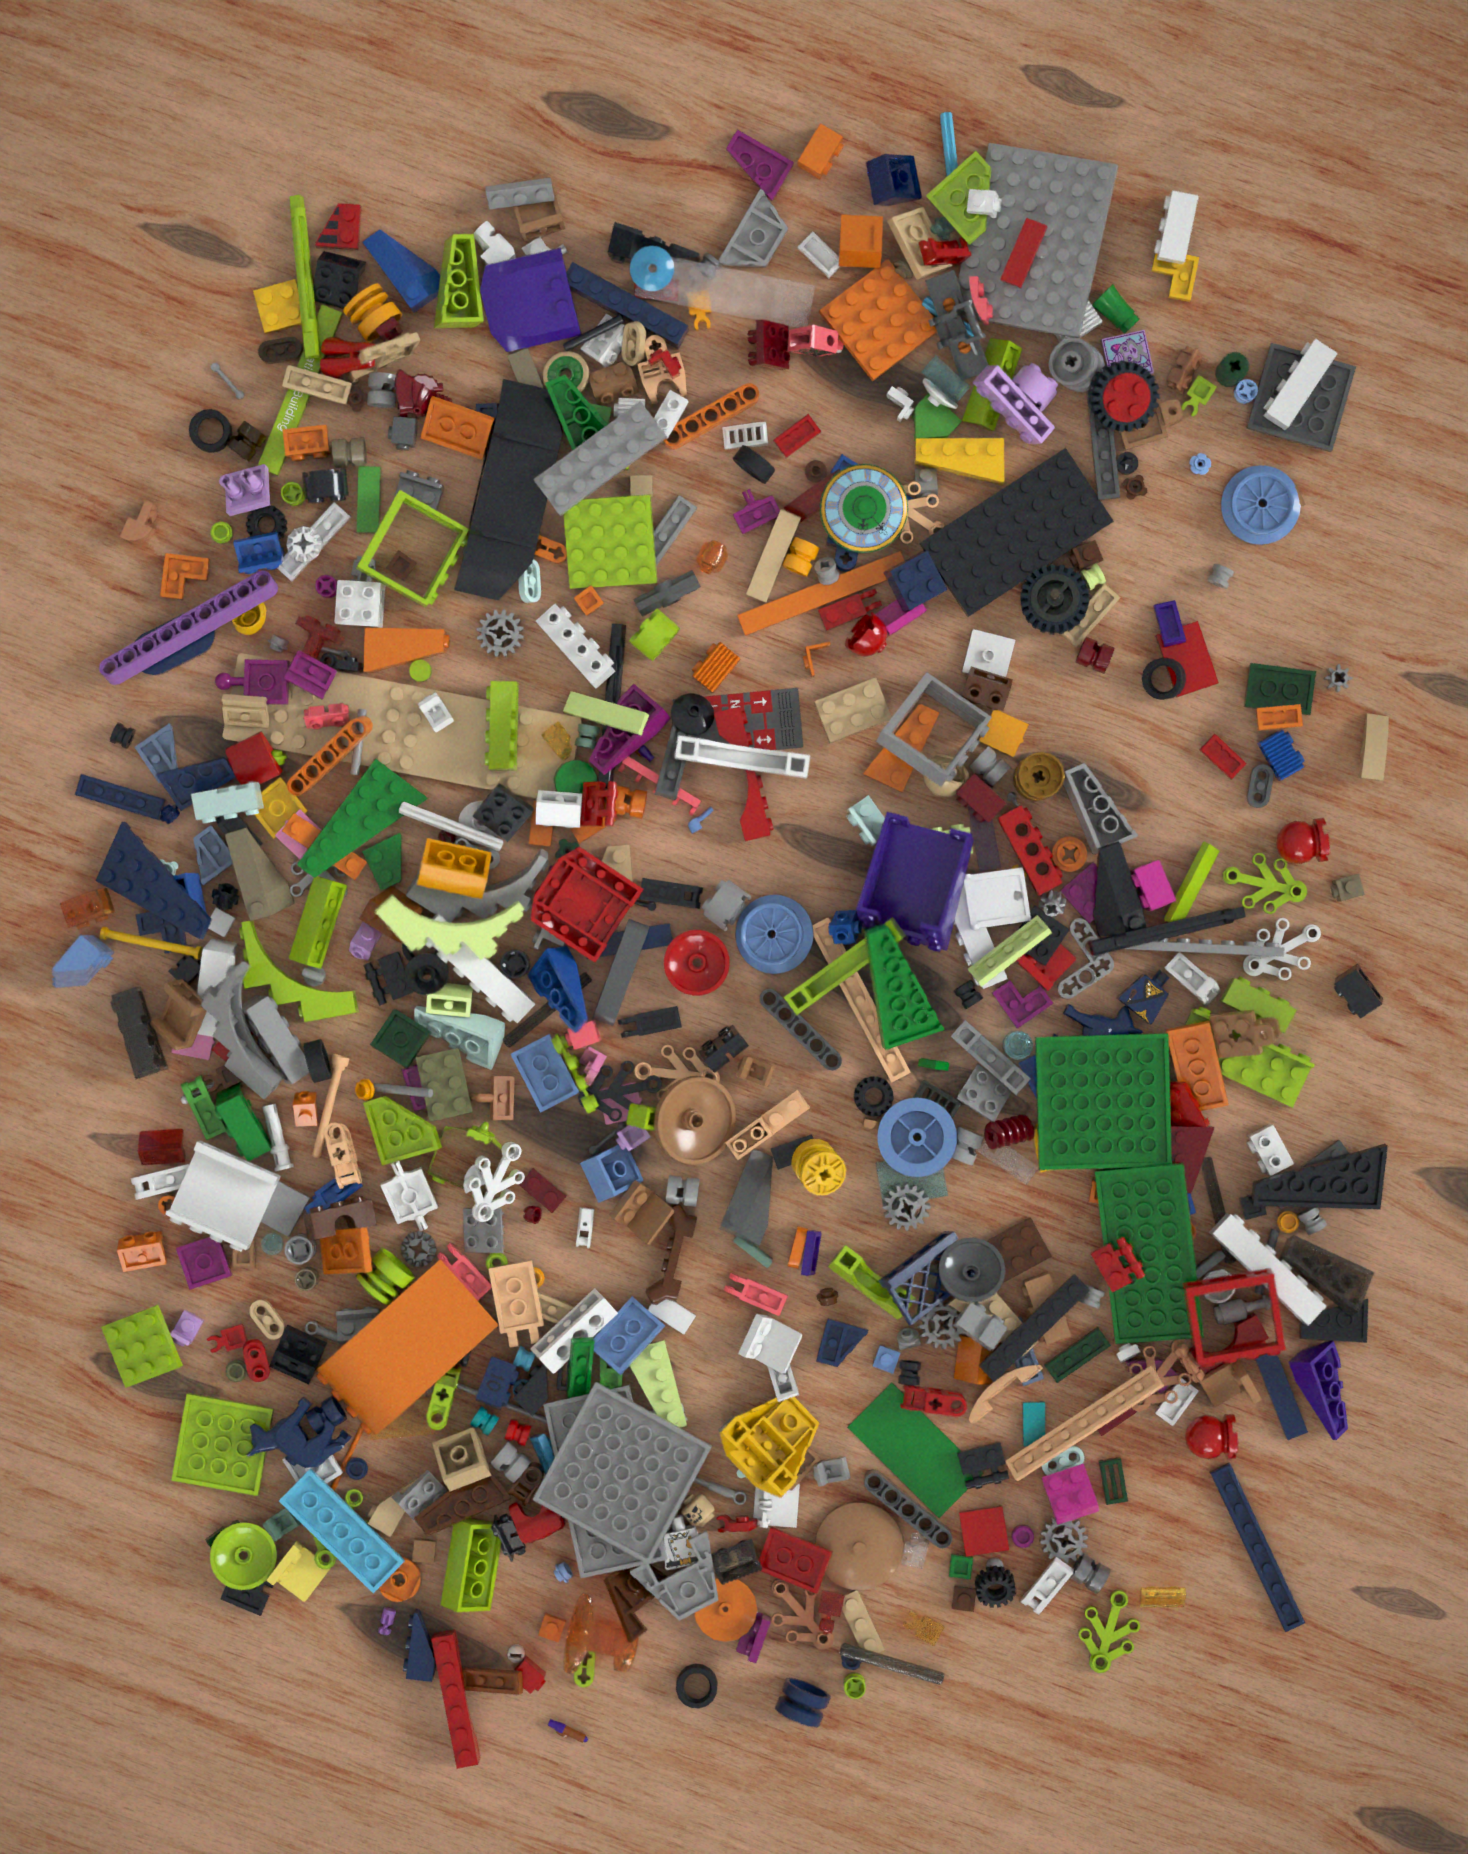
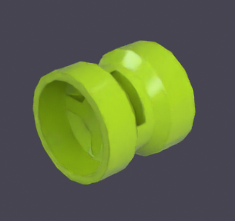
M296 482L284 484L281 489L283 500L291 506L301 505L305 501L304 489Z
M857 1672L849 1673L844 1679V1691L849 1698H861L866 1691L865 1679Z

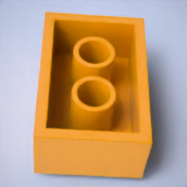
M427 838L417 885L448 893L465 895L470 898L482 899L492 852Z

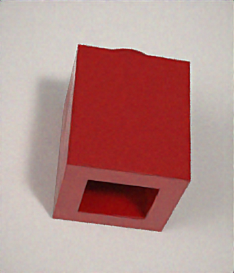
M527 1656L514 1669V1671H522L523 1688L530 1694L534 1689L539 1691L546 1682L544 1680L546 1672Z

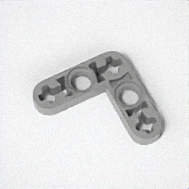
M1082 918L1074 919L1069 925V931L1089 962L1058 984L1057 992L1065 999L1073 998L1109 974L1114 968V961L1109 953L1091 956L1090 952L1086 950L1085 945L1087 941L1099 938L1089 923ZM1076 922L1085 925L1083 931L1086 935L1089 932L1092 935L1085 938L1082 943L1079 938L1083 937L1081 933L1074 932ZM1100 959L1108 960V969L1101 968L1097 971L1100 975L1096 977L1094 970L1089 966L1093 964L1094 968L1100 965ZM1084 970L1089 971L1092 975L1088 983L1081 982L1079 978L1080 973ZM1075 976L1077 983L1082 987L1078 989L1077 986L1071 988L1072 993L1070 995L1068 993L1063 994V984L1071 985L1074 983L1071 978Z

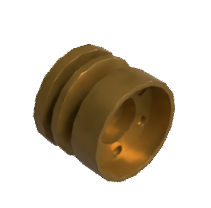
M1045 752L1033 753L1020 761L1015 768L1013 775L1014 787L1027 800H1045L1057 793L1063 785L1064 769L1059 759L1052 754ZM1039 773V778L1042 780L1036 783L1032 775Z

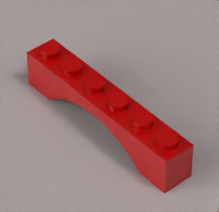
M740 707L714 713L720 737L731 745L744 747L753 745L750 732L746 733L744 724L748 723L745 711H740ZM745 770L748 781V798L745 810L740 818L745 842L771 836L770 831L774 830L771 817L766 818L765 810L769 809L766 796L761 797L759 789L763 788L761 775L756 776L755 771Z
M456 1629L437 1632L433 1634L431 1640L456 1768L478 1765L481 1757L466 1698Z

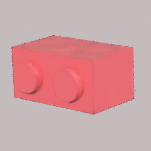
M595 1020L586 1022L577 1033L568 1028V1033L565 1034L569 1047L573 1046L574 1050L601 1041Z

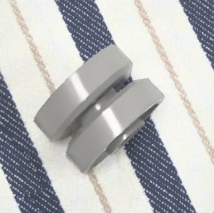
M1069 338L1061 341L1054 347L1049 359V369L1053 378L1073 392H1085L1092 389L1091 381L1096 380V373H1101L1103 371L1102 368L1105 366L1100 352L1080 338Z

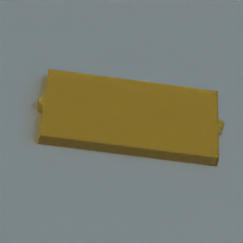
M431 1398L417 1399L378 1434L373 1436L370 1433V1440L435 1434V1430L431 1429L427 1422ZM433 1415L431 1418V1421L433 1423L436 1415Z

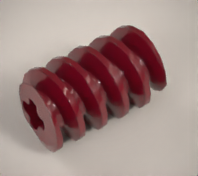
M1024 1114L989 1122L984 1129V1139L991 1150L1003 1148L1004 1145L1010 1146L1019 1142L1023 1143L1026 1140L1031 1141L1035 1135L1031 1120Z

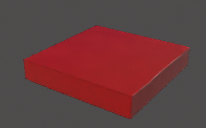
M1002 1505L959 1512L966 1557L1009 1550Z

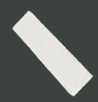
M335 502L310 527L321 538V550L351 518ZM303 535L302 542L295 545L301 546L305 553L306 546L313 543L307 542ZM288 552L283 557L282 565H279L277 569L293 582L311 561H297Z

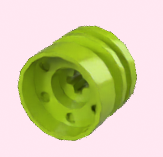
M381 1247L371 1258L376 1268L372 1267L371 1272L358 1273L356 1278L373 1298L388 1306L394 1301L391 1296L397 1298L400 1295L395 1285L405 1289L414 1280L415 1276L401 1260L387 1249Z

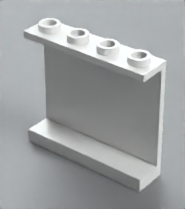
M198 1141L194 1147V1156L173 1204L166 1211L165 1215L169 1216V1220L176 1224L182 1225L183 1222L190 1225L189 1229L196 1233L202 1234V1232L210 1234L209 1238L222 1243L224 1240L231 1243L230 1247L237 1251L247 1250L250 1248L281 1176L206 1142Z

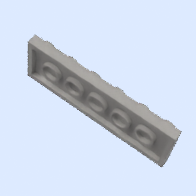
M640 401L533 480L561 516L665 440L667 436Z

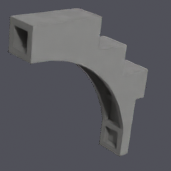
M540 848L529 866L521 872L501 882L486 885L482 899L470 898L465 895L448 893L417 885L419 872L408 887L406 896L434 914L439 913L449 923H452L454 918L459 919L465 908L485 919L489 914L493 915L499 904L507 908L517 900L524 907L523 911L527 912L532 904V892L530 890L537 881L535 877L539 871L543 873L549 864L548 852Z
M243 961L238 966L232 965L225 974L228 976L215 987L211 985L204 992L203 996L205 998L201 1006L218 1020L215 1024L217 1029L212 1036L230 1050L227 1054L229 1059L224 1066L262 1099H265L277 1089L284 1075L264 1056L248 1029L242 1009L241 986L242 979L249 970L250 965Z

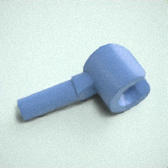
M709 807L705 812L688 823L691 833L702 829L700 821L704 820L714 811L712 807Z

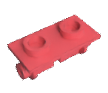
M344 703L328 705L329 712H325L324 705L304 709V721L307 729H320L327 726L341 727L349 723V706L344 705Z

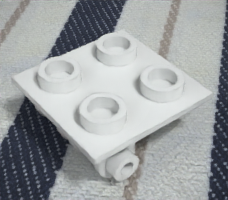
M800 1483L792 1491L789 1489L781 1498L755 1487L753 1518H757L759 1527L781 1526L797 1528Z

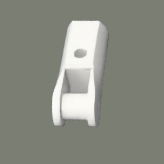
M579 1208L576 1247L583 1245L590 1248L594 1209ZM580 1231H589L588 1237H581Z

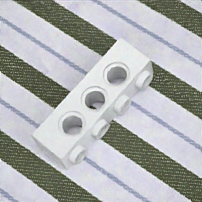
M594 1288L530 1349L554 1374L569 1360L572 1338L595 1337L618 1313Z

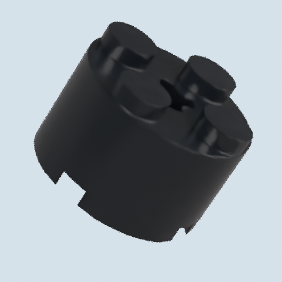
M334 469L309 471L310 476L306 472L302 473L304 497L308 499V503H324V498H330V501L333 502L345 501L346 496L349 495L346 469H340V473L339 470L334 471Z

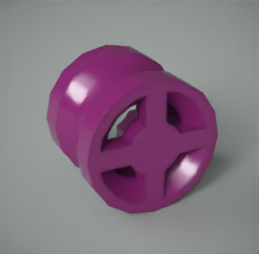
M330 575L320 576L315 583L316 591L324 598H333L337 592V580Z

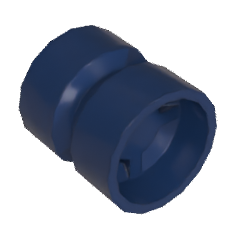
M333 1396L321 1402V1407L315 1406L306 1412L307 1420L318 1435L322 1433L326 1419L335 1426L347 1420L344 1409Z

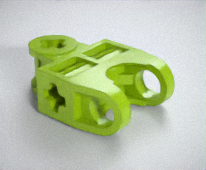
M458 1367V1369L451 1368L435 1383L427 1413L428 1425L433 1430H442L447 1424L455 1389H457L462 1370L461 1367ZM442 1394L446 1396L444 1400L440 1399V1396H442ZM435 1414L443 1416L442 1422L438 1424L433 1423L431 1418Z

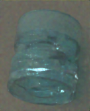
M1014 1030L1005 1035L1002 1041V1048L1007 1056L1021 1060L1030 1055L1033 1049V1042L1028 1034Z

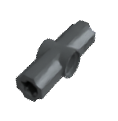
M693 570L673 580L669 579L654 587V590L634 599V602L643 617L657 608H665L678 602L681 597L698 590L701 586Z

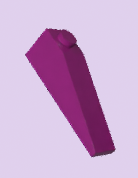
M634 683L622 695L617 704L645 712L649 717L641 735L610 726L607 727L603 737L599 738L589 759V762L604 775L654 737L671 719L662 707Z

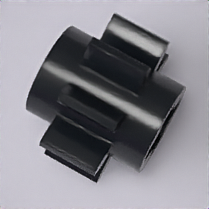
M229 883L219 884L218 889H213L212 904H216L221 910H231L233 904L238 905V889H235Z

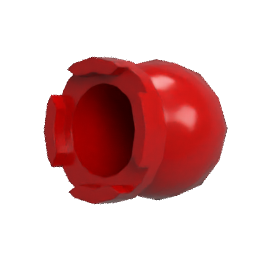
M1315 818L1312 825L1304 821H1293L1285 824L1278 832L1276 840L1279 855L1284 860L1295 864L1309 862L1314 857L1317 858L1318 862L1328 861L1326 855H1330L1329 834H1324L1322 827L1326 825L1325 819Z
M1224 1414L1222 1421L1210 1415L1196 1417L1186 1430L1185 1440L1189 1450L1196 1456L1204 1459L1217 1458L1222 1453L1225 1454L1227 1459H1236L1235 1453H1238V1433L1233 1432L1232 1423H1236L1235 1415Z

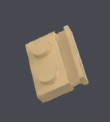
M223 694L221 702H223L224 725L268 728L267 697Z

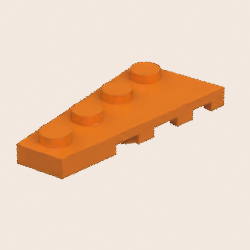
M919 704L895 733V736L921 753L939 712ZM884 747L864 771L863 775L899 792H903L914 768Z

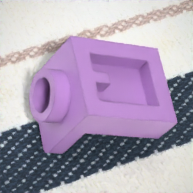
M184 1310L176 1326L170 1332L173 1342L180 1346L190 1345L204 1320Z

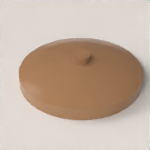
M690 1076L675 1082L662 1095L655 1111L654 1131L660 1147L669 1157L685 1164H702L714 1159L726 1148L725 1142L733 1135L736 1123L734 1102L725 1087L715 1080L702 1076Z
M852 1501L836 1507L823 1519L816 1534L815 1544L833 1551L825 1572L826 1576L837 1585L847 1589L868 1590L886 1582L895 1573L901 1562L903 1539L897 1522L885 1509L870 1502Z

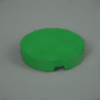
M571 760L563 763L556 770L553 778L556 792L581 793L582 795L583 782H597L594 769L588 763L580 760Z

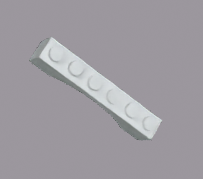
M678 736L675 759L806 779L810 755Z

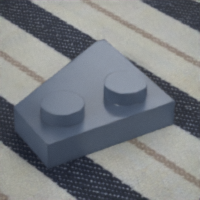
M170 723L135 746V749L159 784L161 782L156 773L178 768L173 727Z
M210 825L193 838L197 851V863L201 874L200 880L202 885H206L233 865L227 844L213 825Z

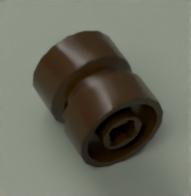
M243 421L237 429L238 435H233L226 446L250 462L256 454L255 448L261 447L267 437L248 422Z

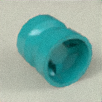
M481 1406L469 1425L474 1428L479 1427L483 1434L489 1436L500 1417L495 1414H488L487 1409Z

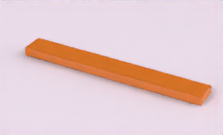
M901 551L840 574L839 579L833 584L823 585L818 583L738 614L737 617L744 635L747 636L887 581L883 572L904 561Z

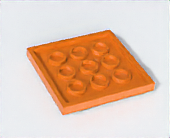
M889 259L881 263L880 268L872 270L819 310V314L832 330L838 332V338L872 381L937 333L936 327H930L928 320L934 318L933 315L922 306V301L904 278L895 272L896 268Z

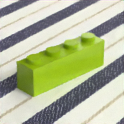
M491 681V686H487L486 698L490 699V708H486V721H490V730H486L485 742L489 743V752H485V765H489V770L517 771L519 683L517 681Z

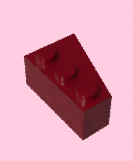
M1171 1126L1172 1163H1184L1187 1193H1192L1215 1128L1213 1126Z

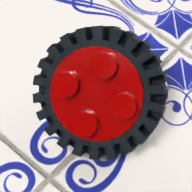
M1130 361L1110 363L1111 366H1104L1101 373H1096L1095 376L1097 378L1095 381H1091L1093 387L1088 391V394L1091 395L1088 403L1092 406L1090 410L1095 414L1094 417L1101 424L1119 432H1124V430L1130 432L1133 431V428H1141L1142 423L1147 424L1149 422V416H1154L1153 410L1158 408L1159 405L1156 403V400L1160 399V394L1157 393L1159 386L1155 383V377L1143 366Z

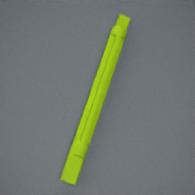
M294 195L289 196L304 354L305 359L320 358L306 210L304 207V197Z

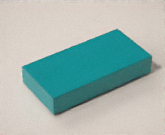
M1044 1401L1022 1402L1023 1447L1029 1446L1045 1435Z

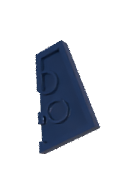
M225 757L156 773V776L180 811L193 804L191 794L217 789L236 777Z

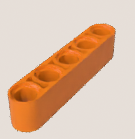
M752 383L744 384L677 422L671 433H676L679 436V440L676 443H670L665 439L663 440L665 446L672 450L678 449L754 406L759 400L757 386ZM746 390H752L756 395L753 399L747 400L743 397V394ZM727 401H734L737 406L734 410L728 411L724 408V404ZM712 411L717 414V419L710 422L705 419V415ZM688 423H696L698 429L695 432H688L686 430Z
M359 716L347 723L288 780L287 790L294 796H300L311 790L372 731L373 724L371 719L367 716ZM357 722L363 725V732L357 729ZM342 736L347 738L348 746L342 744ZM327 751L333 754V761L327 758ZM312 765L317 767L318 775L313 774L311 770ZM297 780L303 783V789L297 787Z

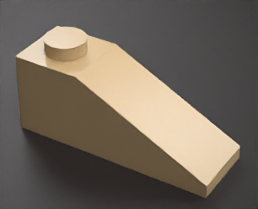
M421 1475L397 1491L402 1495ZM397 1491L383 1499L378 1506L373 1505L367 1515L371 1518L368 1525L391 1537L405 1513L391 1498Z

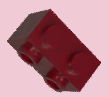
M973 774L956 792L958 796L956 801L964 808L969 806L974 811L972 815L980 823H983V821L989 823L1007 804L976 774Z

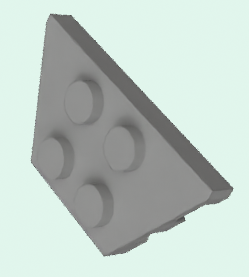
M762 189L759 190L718 260L722 265L766 268L787 233L788 227L780 218L775 207L770 203Z

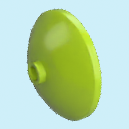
M236 1523L228 1526L215 1538L210 1551V1563L215 1576L224 1585L237 1590L252 1589L264 1583L272 1574L277 1559L276 1546L272 1537L265 1529L252 1523ZM241 1551L247 1552L248 1556L246 1559L239 1557Z

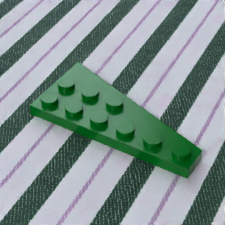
M374 759L296 865L313 878L317 877L404 816L399 813V808L403 802L417 807L428 798L380 761Z
M883 924L865 930L882 1047L888 1050L945 1030L939 1022L934 1009L929 1004L928 998L914 973L909 968L907 960L899 950V946L889 928Z

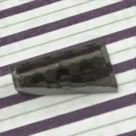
M134 987L111 995L113 999L110 1001L114 1013H117L118 1027L121 1034H123L125 1048L129 1055L135 1080L168 1070L156 1030L150 1025L152 1019L141 987Z
M1295 1235L1286 1240L1279 1257L1280 1260L1283 1259L1292 1267V1270L1352 1316L1359 1312L1374 1275L1373 1271Z

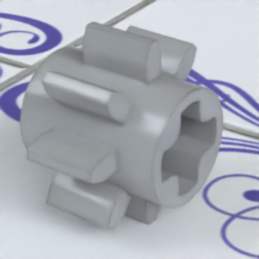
M1338 664L1335 671L1332 668L1327 669L1330 674L1323 678L1328 680L1329 685L1327 689L1335 687V691L1339 692L1340 686L1344 689L1349 688L1346 682L1353 679V677L1347 674L1349 668L1342 670L1340 664ZM1340 674L1342 677L1340 678V681L1336 683L1334 681L1336 678L1335 675Z
M1051 889L1047 894H1041L1039 908L1043 909L1046 915L1055 918L1059 913H1064L1067 899L1062 898L1061 891L1057 892Z

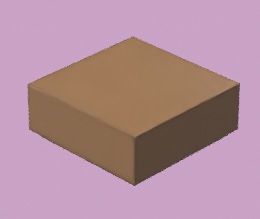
M415 1538L412 1562L434 1564L437 1541Z

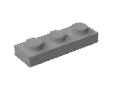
M551 178L485 187L489 210L554 201Z

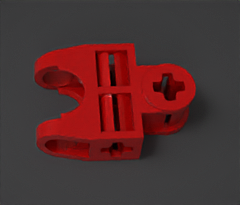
M903 1385L905 1391L900 1408L954 1417L962 1416L967 1410L964 1396L957 1391ZM934 1398L937 1399V1401H935V1404L931 1402L934 1400ZM954 1400L961 1401L959 1407H951V1403Z

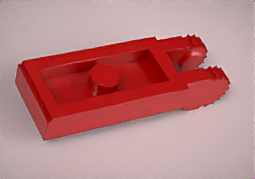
M876 588L860 595L858 593L819 609L818 612L826 631L866 615L867 612L881 607V601H876L865 608L862 603L863 599L877 594Z

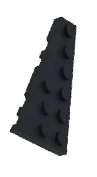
M1381 1144L1254 1181L1251 1204L1255 1206L1381 1210L1388 1145Z

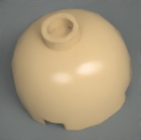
M936 754L932 759L930 758L931 761L944 770L954 759L944 754ZM957 765L954 769L957 771L951 782L946 780L942 787L925 775L924 782L934 795L951 797L956 795V792L969 779V773L964 765L962 767Z

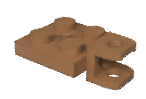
M1169 400L1159 403L1158 408L1153 410L1154 416H1149V422L1143 425L1144 428H1133V431L1130 432L1126 430L1120 432L1125 450L1167 438L1166 427L1177 424L1183 417L1180 402L1178 400ZM1174 410L1176 414L1170 415L1168 411Z
M1254 1010L1216 1013L1210 1016L1218 1058L1260 1055L1263 1052L1262 1046L1273 1044L1275 1039L1281 1034L1276 1018L1266 1017L1256 1020ZM1233 1030L1241 1034L1238 1039L1232 1036Z

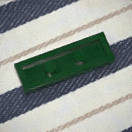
M1097 1327L1046 1362L1044 1366L1056 1383H1058L1111 1345Z

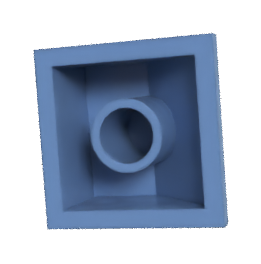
M619 1144L580 1163L598 1203L628 1190L634 1180L640 1183L644 1181L631 1152L627 1148L622 1150Z

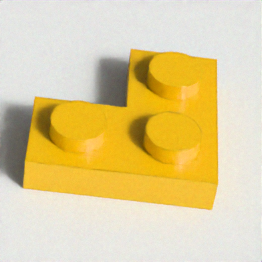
M1157 253L1154 254L1151 272L1172 276L1168 298L1190 302L1199 257L1186 255L1185 262L1177 264L1157 260Z

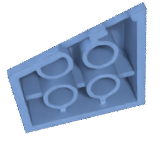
M80 935L52 968V976H54L52 978V985L55 988L87 985L102 967L106 968L113 960L111 956L114 951L95 935Z

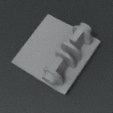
M977 1064L964 1087L957 1094V1099L994 1122L1012 1091L992 1073Z
M501 1208L495 1209L492 1218L484 1222L474 1219L472 1209H463L464 1252L503 1253L505 1245H503L504 1232L502 1228H504V1225H502V1215L504 1212H502Z

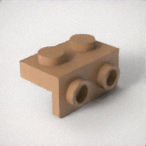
M625 361L589 373V382L597 405L608 404L619 398L629 397L639 392L631 366Z

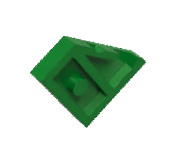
M401 833L362 851L381 891L402 881Z

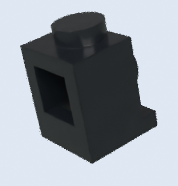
M184 956L176 964L178 968H171L168 972L176 980L183 979L190 985L200 974L201 959H195L194 956H189L188 958Z

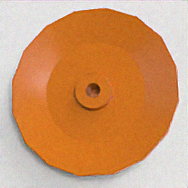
M729 1577L717 1578L715 1581L718 1601L695 1612L696 1623L703 1633L714 1640L723 1642L737 1640L748 1633L755 1623L757 1614L755 1596L750 1588L738 1579Z

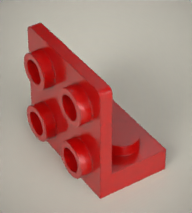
M1060 943L1045 966L1027 953L1018 958L1016 962L1046 991H1049L1054 985L1053 983L1074 963L1076 958Z

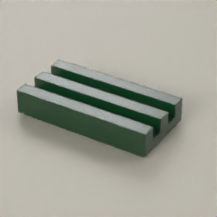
M1121 1458L1098 1460L1106 1505L1128 1502ZM1113 1464H1117L1122 1498H1118ZM1105 1465L1109 1467L1114 1499H1110Z

